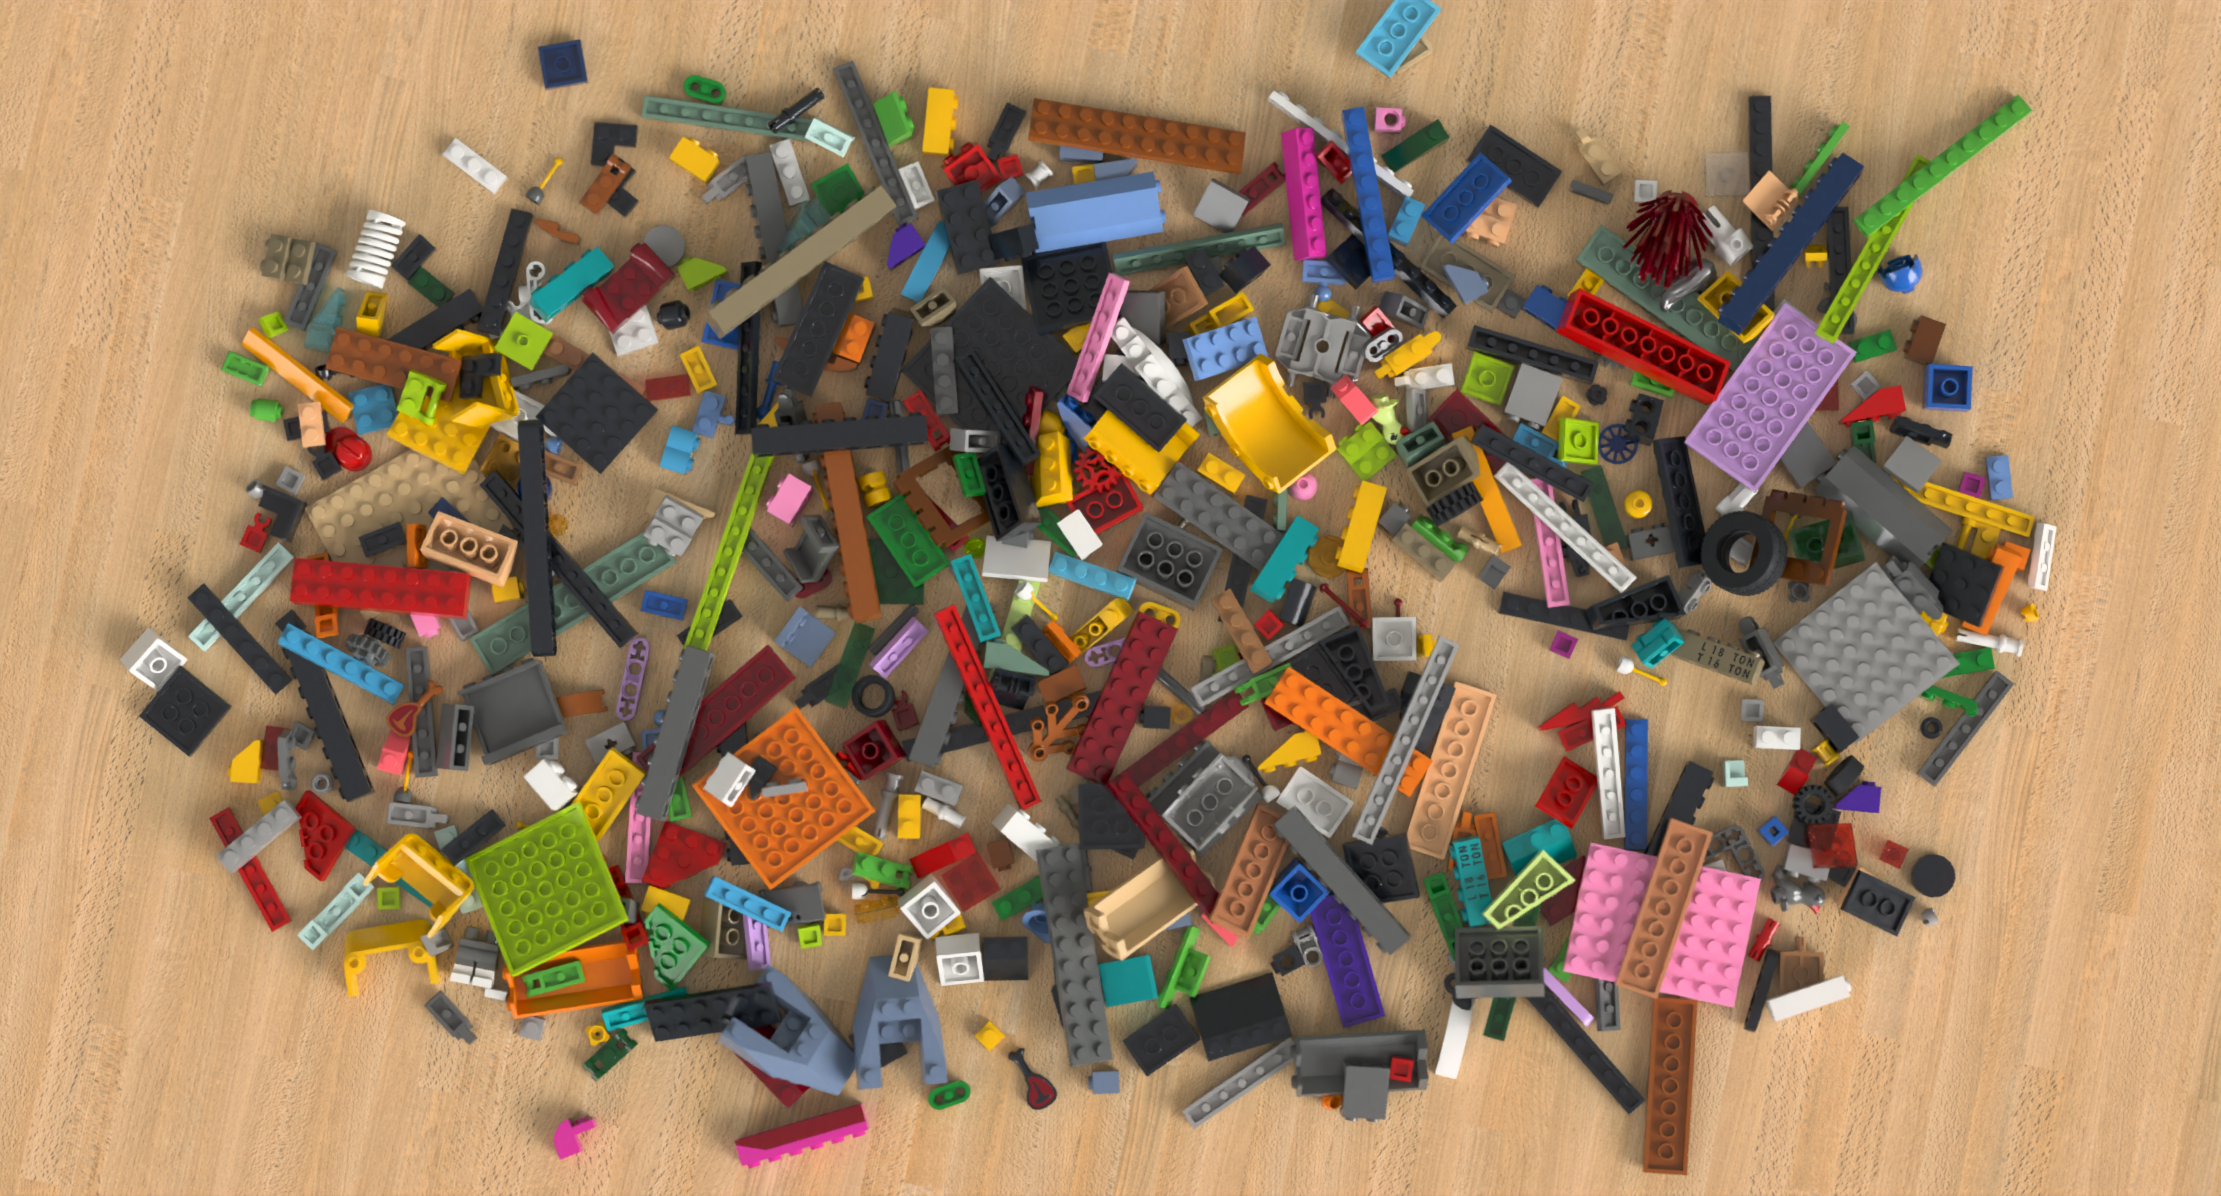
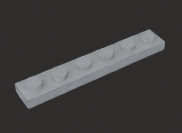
M1288 1037L1183 1109L1182 1112L1194 1129L1293 1062L1294 1059H1291L1290 1046L1294 1045L1292 1039Z

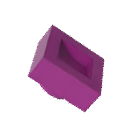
M1964 472L1958 492L1980 499L1986 478Z
M1558 630L1549 651L1570 659L1578 639Z

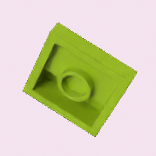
M1371 422L1364 423L1363 425L1359 424L1354 429L1356 433L1349 438L1346 435L1337 443L1340 447L1336 450L1363 481L1369 480L1397 456Z

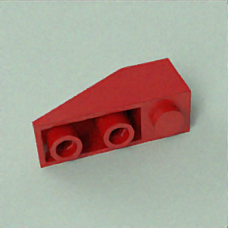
M1901 385L1879 389L1838 421L1839 425L1845 424L1846 427H1850V423L1862 420L1877 422L1880 421L1879 417L1888 416V419H1893L1897 416L1901 417L1900 413L1906 411Z

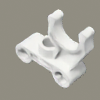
M539 261L531 262L526 268L527 285L519 286L520 305L516 306L513 302L509 301L507 309L511 314V318L516 311L533 322L546 326L552 322L553 318L546 323L538 317V313L529 304L532 296L531 293L541 286V283L548 280L550 274L549 269ZM541 267L542 272L538 273V277H534V272H537V268ZM501 331L500 336L491 334L489 336L491 339L497 340L500 339L504 331Z

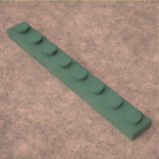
M644 96L641 117L645 119L812 142L805 138L813 121L812 119L796 118L793 124L786 125L775 134L772 132L773 130L769 129L767 123L777 117V114Z
M1282 223L1113 254L1115 272L1117 275L1122 276L1186 264L1185 258L1202 248L1205 249L1209 258L1238 254L1244 248L1249 250L1253 246L1261 250L1286 245L1284 228Z

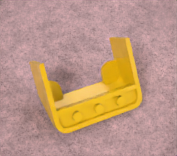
M456 329L433 344V348L449 353V357L462 360V356L502 354L494 349L498 341L460 329ZM502 354L500 376L483 377L482 398L471 399L472 404L451 417L452 421L478 427L509 420L518 415L519 408L504 354Z
M413 833L406 834L374 864L363 882L367 886L377 875L390 883L402 878L434 905L430 908L429 915L435 924L427 935L429 938L436 934L450 920L474 889V882L470 877L456 866L454 867L448 859L421 837Z
M419 919L349 932L345 938L343 963L348 997L359 996L356 974L362 972L366 967L365 955L408 948L409 957L415 963L428 962L431 984L441 982L437 954L430 957L420 938L430 932L432 929L431 923L427 920Z

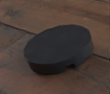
M1937 854L1925 855L1919 858L1911 871V881L1915 889L1922 895L1931 898L1947 894L1953 887L1956 879L1955 870L1951 862Z

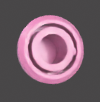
M1307 472L1288 487V491L1296 500H1309L1317 491V480L1313 474Z

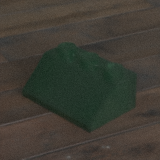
M1852 513L1846 514L1833 569L1865 561L1864 551ZM1831 520L1821 521L1788 531L1795 558L1821 563Z

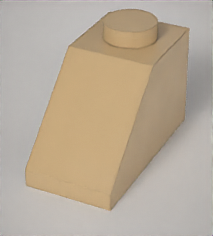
M905 932L898 935L888 974L889 977L910 982L924 937Z

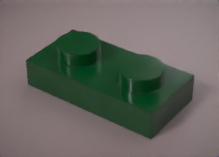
M421 266L407 282L438 308L449 302L455 295L452 290Z

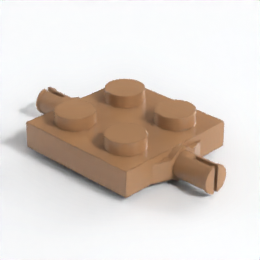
M1797 936V950L1779 951L1778 995L1823 981L1824 952L1806 950V937Z

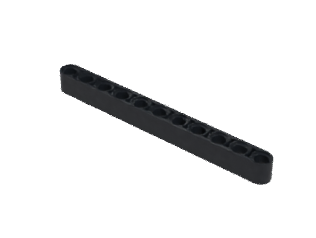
M541 419L519 420L518 446L531 651L533 657L556 656L557 638L543 423Z

